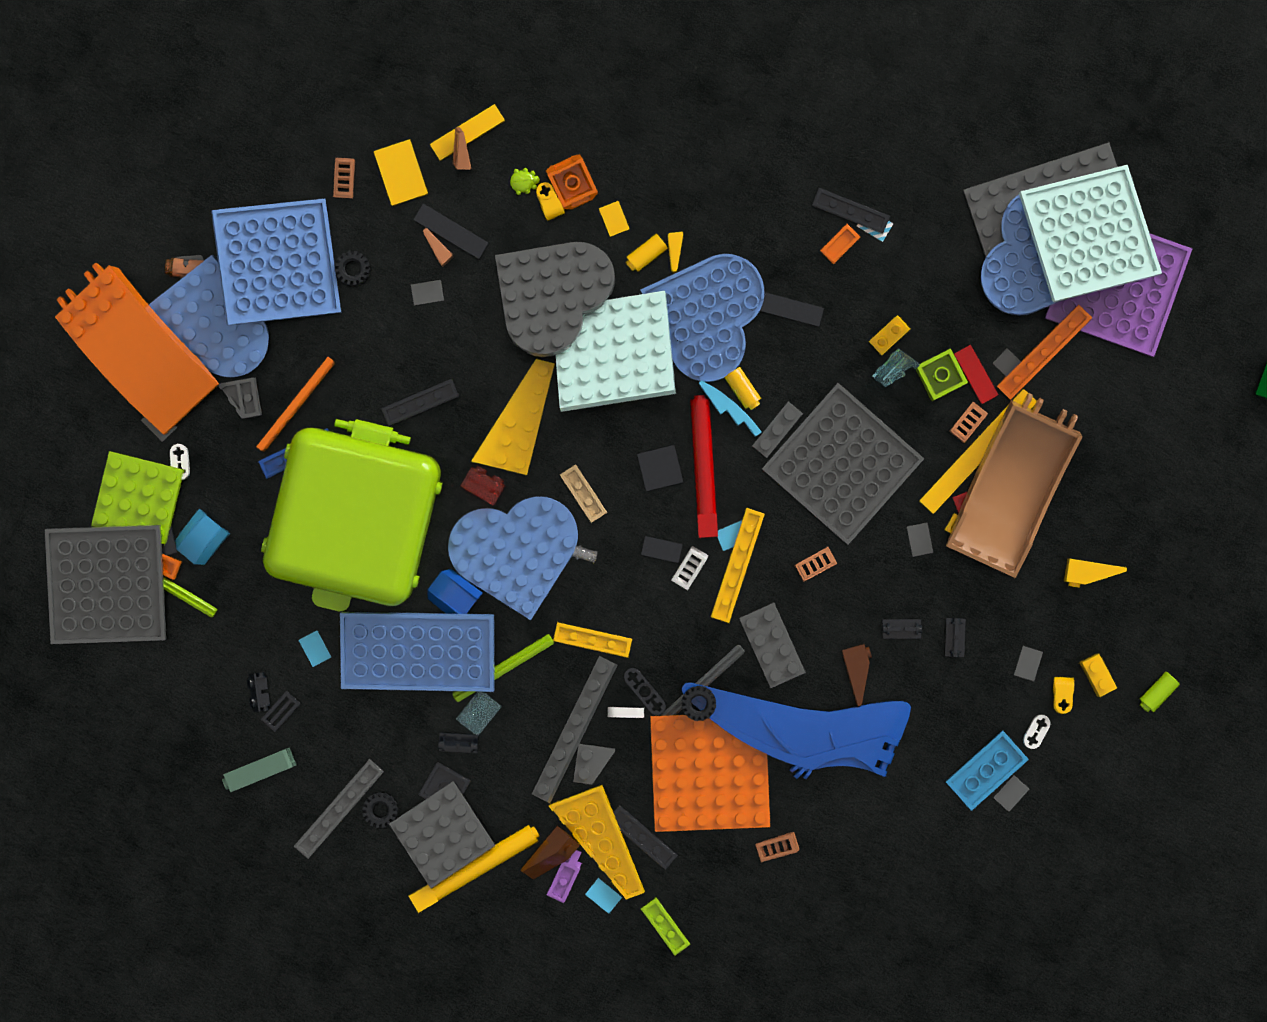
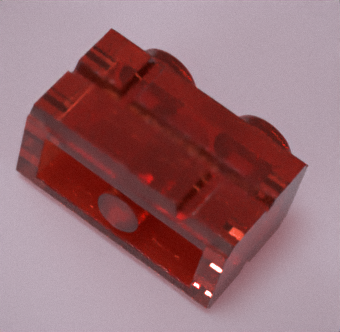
M478 465L476 469L471 467L460 487L495 506L505 488V485L502 484L504 480L495 475L493 478L486 475L487 470Z

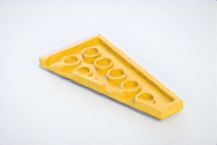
M538 359L534 361L471 462L524 475L528 474L554 363Z
M602 785L549 805V808L560 818L559 820L567 826L574 838L589 856L597 862L599 868L607 874L625 899L645 892Z

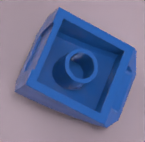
M452 569L441 571L428 588V600L446 614H467L483 594V592Z

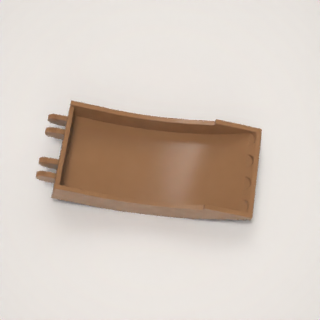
M1030 393L1027 394L1022 405L1012 400L1010 401L975 473L946 544L947 547L1016 578L1033 545L1032 543L1052 497L1082 439L1081 433L1073 429L1078 419L1077 415L1073 414L1067 426L1062 424L1067 416V410L1063 409L1056 421L1038 413L1043 404V399L1041 398L1036 401L1033 410L1027 408L1032 401L1033 395Z

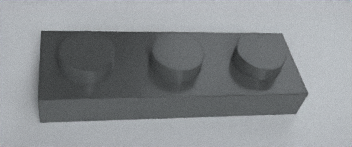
M788 401L752 447L767 458L803 413Z

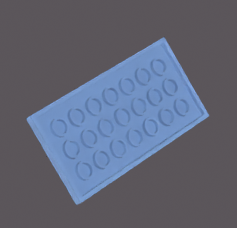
M340 613L341 689L494 692V614Z

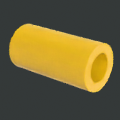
M655 234L626 257L628 261L625 263L631 271L636 270L639 272L667 250L668 247L658 234Z
M741 367L724 377L745 409L750 408L752 410L760 405L759 400L761 397Z

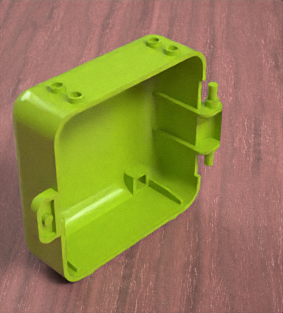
M336 419L334 426L347 429V432L352 433L351 436L319 428L300 430L295 434L291 443L287 444L284 455L287 462L269 535L267 538H264L261 552L264 553L263 564L266 571L274 578L313 587L312 600L314 604L335 611L346 610L350 606L352 597L386 606L402 604L410 597L413 588H416L420 576H417L419 562L436 494H440L442 483L439 482L441 471L438 463L428 455L391 447L390 442H400L409 445L411 437L399 435L391 427L356 419L355 421L347 422Z

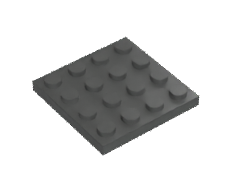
M454 781L389 824L431 889L496 846Z

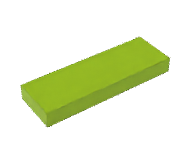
M654 898L641 908L674 955L690 945L657 898Z

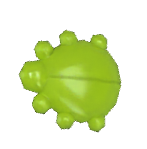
M524 168L523 171L514 170L510 184L517 195H521V192L529 194L531 188L533 190L537 188L535 184H538L540 179L538 176H534V171L529 173L527 168Z

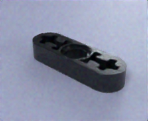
M628 669L624 674L626 683L652 714H662L666 708L663 699L638 669ZM629 672H636L638 674L636 678L639 682L641 679L644 680V683H641L637 689L633 687L636 683L633 680H628ZM642 686L650 688L651 693L648 697L640 695L639 690ZM655 694L657 697L654 700L656 703H662L660 706L662 710L653 711L651 701L649 704L645 701Z

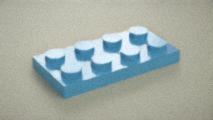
M1001 731L945 782L972 811L1029 759L1006 733Z

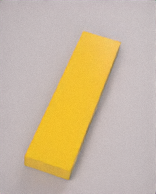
M494 104L458 127L464 132L467 145L505 120ZM455 129L430 144L440 161L453 154Z
M557 622L553 641L628 658L632 639Z

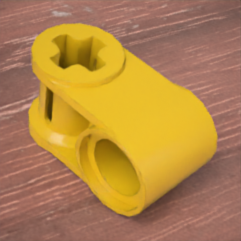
M547 182L539 184L536 194L546 220L548 221L564 214L562 204L559 198H557L552 185ZM542 187L550 189L548 196L540 194Z
M1054 677V709L1060 714L1068 713L1072 709L1074 678ZM1062 700L1068 704L1064 711L1062 707H1058V703H1061Z

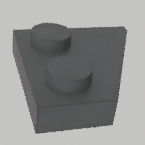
M256 378L219 384V388L224 391L241 419L262 416Z
M579 744L573 782L593 784L614 754L615 749Z

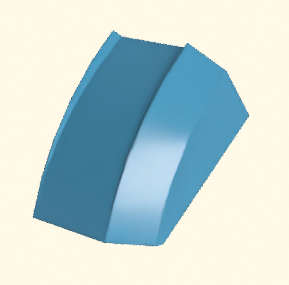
M199 509L176 538V549L193 564L205 565L230 533Z

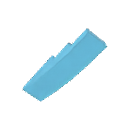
M704 381L698 383L720 415L727 411L737 426L744 422L754 437L762 433L753 420L734 401Z

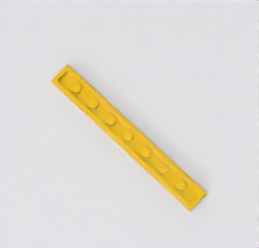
M1022 389L1012 401L1022 405L1028 392ZM1033 397L1032 401L1027 407L1029 409H1031L1036 403V400ZM1007 407L919 500L932 514L938 510L980 464Z

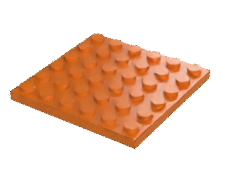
M686 715L650 716L655 832L770 827L768 758L766 753L742 742L710 718L704 721H694Z

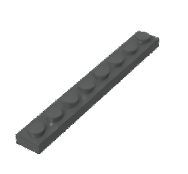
M599 656L532 792L534 796L551 803L618 666L617 664Z

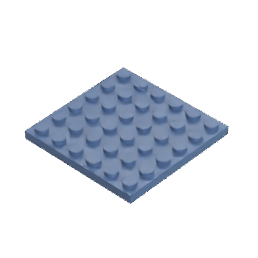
M325 199L211 211L227 326L341 312Z

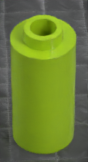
M1165 672L1139 699L1142 702L1140 706L1146 712L1150 710L1155 712L1180 685L1179 682L1168 672Z

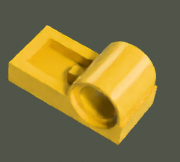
M897 315L869 342L883 355L910 328Z

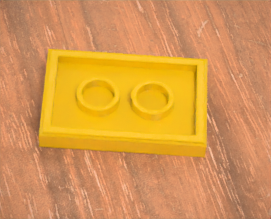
M410 139L374 151L392 206L428 195Z

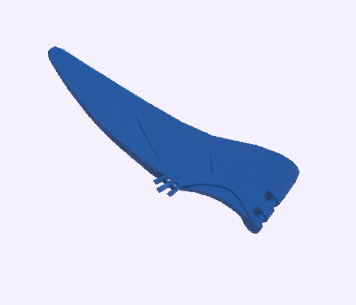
M685 683L682 686V692L685 694L691 687L703 685ZM704 686L712 691L716 699L715 712L710 716V719L751 747L774 758L793 764L794 766L790 769L792 773L799 769L794 775L796 779L803 772H806L803 778L807 779L813 770L833 766L861 768L886 777L888 772L886 771L887 766L892 762L895 754L893 753L896 746L898 747L911 710V706L904 701L872 703L830 712L800 709ZM696 696L691 701L700 711L706 707V700L702 696ZM885 742L888 743L886 750L882 749ZM877 760L881 761L879 768L875 766Z

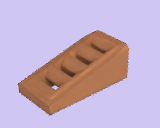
M456 127L453 165L456 169L470 170L471 164L465 135L460 127Z
M335 158L333 197L353 199L355 159ZM340 164L350 165V168H340ZM339 172L350 173V176H339ZM339 180L349 181V184H339ZM338 188H348L349 192H339Z
M425 228L423 230L424 235L439 263L444 267L453 258V254Z
M972 402L949 432L965 443L988 413L975 402ZM971 410H976L981 415V417L978 418L975 414L971 412ZM970 415L976 420V423L971 422L966 416ZM963 420L972 427L970 430L961 423ZM958 426L961 427L964 431H966L967 434L964 435L963 433H961L957 429Z
M829 547L795 564V567L803 582L836 565L837 562ZM826 553L830 561L829 564L826 563L822 554ZM816 557L820 558L824 567L820 568L815 559ZM811 560L813 561L817 569L815 572L809 564V561ZM806 564L810 572L809 575L806 574L802 565Z
M794 832L755 844L761 862L799 851ZM786 839H789V841H790V845H791V848H790V849H789V847H788V844H787V840H786ZM779 841H782L784 851H781ZM772 843H774V846H775V849H776V852H777V853H774V852H773V849H772V846H771ZM765 845L767 846V849H768V852H769V855H768V856H766V853H765V850H764V847H763V846H765Z

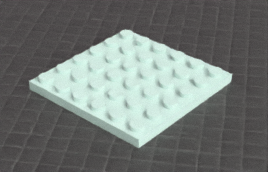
M1128 165L1024 190L1019 193L1053 303L1162 274Z
M665 291L606 300L604 305L597 310L583 315V326L579 337L576 338L570 348L556 355L561 412L676 394Z

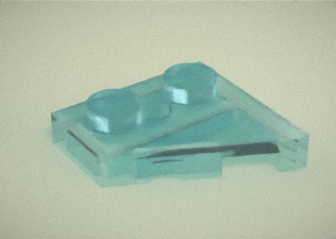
M897 349L877 369L872 377L881 385L887 387L896 379L905 376V370L912 366L916 369L920 365L906 353Z

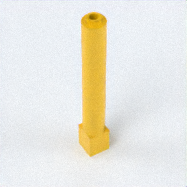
M529 825L495 844L494 848L431 889L427 884L410 894L409 898L418 913L537 843L539 834L534 826L531 828Z

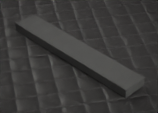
M369 759L294 847L309 859L384 771Z

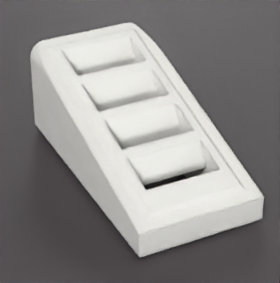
M692 546L671 581L688 590L706 562L708 555ZM693 554L694 556L701 559V561L699 562L698 560L691 557V555ZM690 561L691 563L695 564L697 568L692 567L691 565L687 564V562ZM683 568L688 569L693 574L690 575L689 573L685 572ZM679 574H681V575H683L684 577L688 578L689 581L686 582L685 580H683V579H681L680 577H678Z

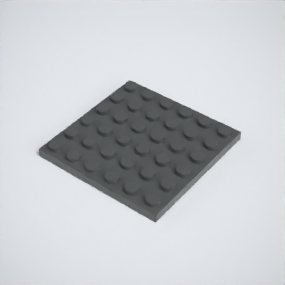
M837 383L765 464L762 470L842 541L849 545L924 458L844 387Z
M161 525L45 529L51 644L166 640Z

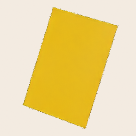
M619 201L599 208L610 237L629 230Z

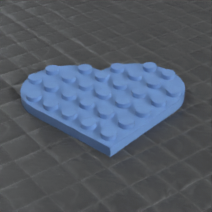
M1017 195L1008 204L1002 217L1001 233L1003 242L989 252L983 263L981 284L986 297L996 308L1012 315H1027L1058 302L1053 303L1024 208L1020 196Z
M719 254L641 289L642 294L665 291L672 360L682 373L694 380L711 382L723 379L739 366L746 347L745 334L742 327L749 324L758 315L764 301L763 280L752 263L733 254Z
M214 255L203 261L149 304L170 330L214 374L224 377L245 375L254 370L267 353L269 332L265 321L227 326L219 265Z
M531 497L516 504L508 514L499 510L485 508L474 510L464 515L451 531L448 551L454 568L462 577L531 620L573 555L577 546L578 530L573 515L563 504L548 497Z

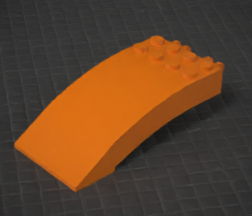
M94 263L92 267L98 273V276L95 278L91 272L86 271L84 276L90 284L78 295L68 288L65 292L71 299V302L68 304L60 296L57 301L63 310L55 318L104 377L133 407L165 435L219 383L200 359L188 349L153 311L119 268L108 266L104 270L98 263Z

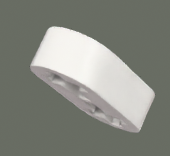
M175 444L170 449L171 467L179 468V463H181L182 469L186 470V473H183L182 480H185L190 474L188 449L182 444ZM178 447L184 451V454H181V461H178V455H174V451H177Z
M608 707L607 717L644 718V708Z
M1037 715L1032 720L1023 737V743L1027 748L1035 749L1041 744L1050 727V720L1047 716ZM1042 718H1044V723L1046 724V726L1041 727L1039 731H1037L1036 729L1039 724L1036 723V721L1042 720ZM1036 732L1037 735L1035 737V740L1037 741V743H1032L1030 746L1029 740H1027L1028 736L1032 737Z

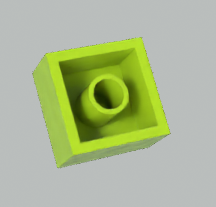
M951 349L915 367L931 401L968 383Z

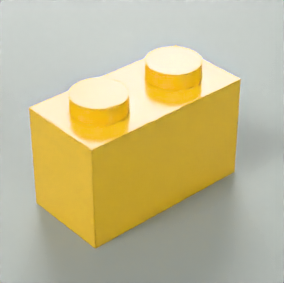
M1095 654L1080 662L1097 697L1117 689L1100 654Z

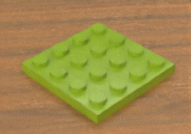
M109 451L91 526L161 525V542L166 544L184 469Z

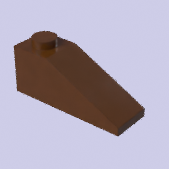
M865 644L841 650L857 706L862 705L870 664L869 658H872L869 647L865 648Z
M557 826L522 867L521 871L530 878L535 879L567 861L580 844L566 831Z

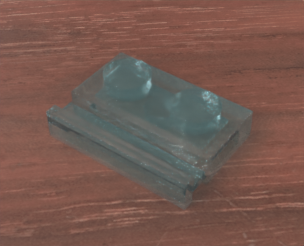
M478 691L456 720L479 736L502 706L485 692Z

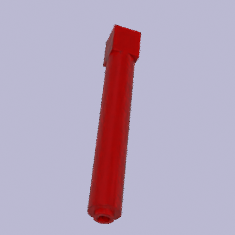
M705 395L694 396L693 400H690L698 538L718 537L710 400L706 399Z

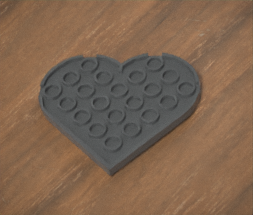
M570 242L495 255L508 334L517 347L533 356H554L570 348L581 333L583 315L591 313L604 305V302L614 289L615 273L611 260L600 248L589 243Z

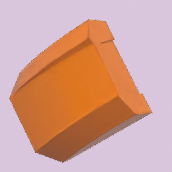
M580 154L571 156L550 166L546 170L563 209H574L593 200L598 194Z

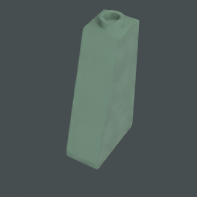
M289 747L223 774L224 779L222 781L226 790L229 789L230 792H233L296 766V762Z

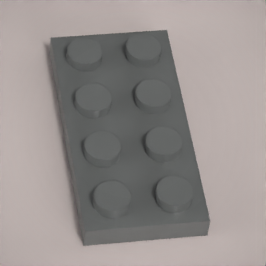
M775 603L739 618L770 688L806 673Z

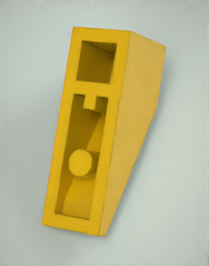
M1067 559L1064 582H1069L1068 586L1080 588V584H1089L1126 572L1127 568Z

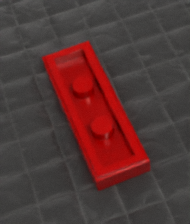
M971 345L954 354L981 404L998 395Z

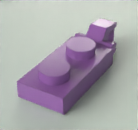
M576 850L567 861L561 863L547 896L562 903L565 902L582 864L578 862L581 855L580 851Z

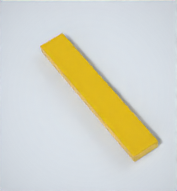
M746 508L711 614L712 618L727 623L730 622L765 515L764 513Z

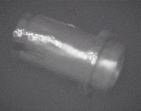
M579 545L575 546L572 557H576V560L579 558L595 563L598 551L582 548Z

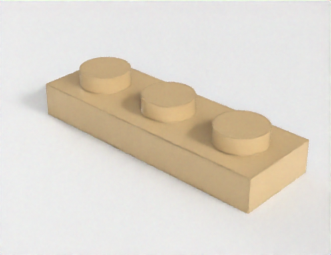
M576 464L560 474L591 523L607 513Z

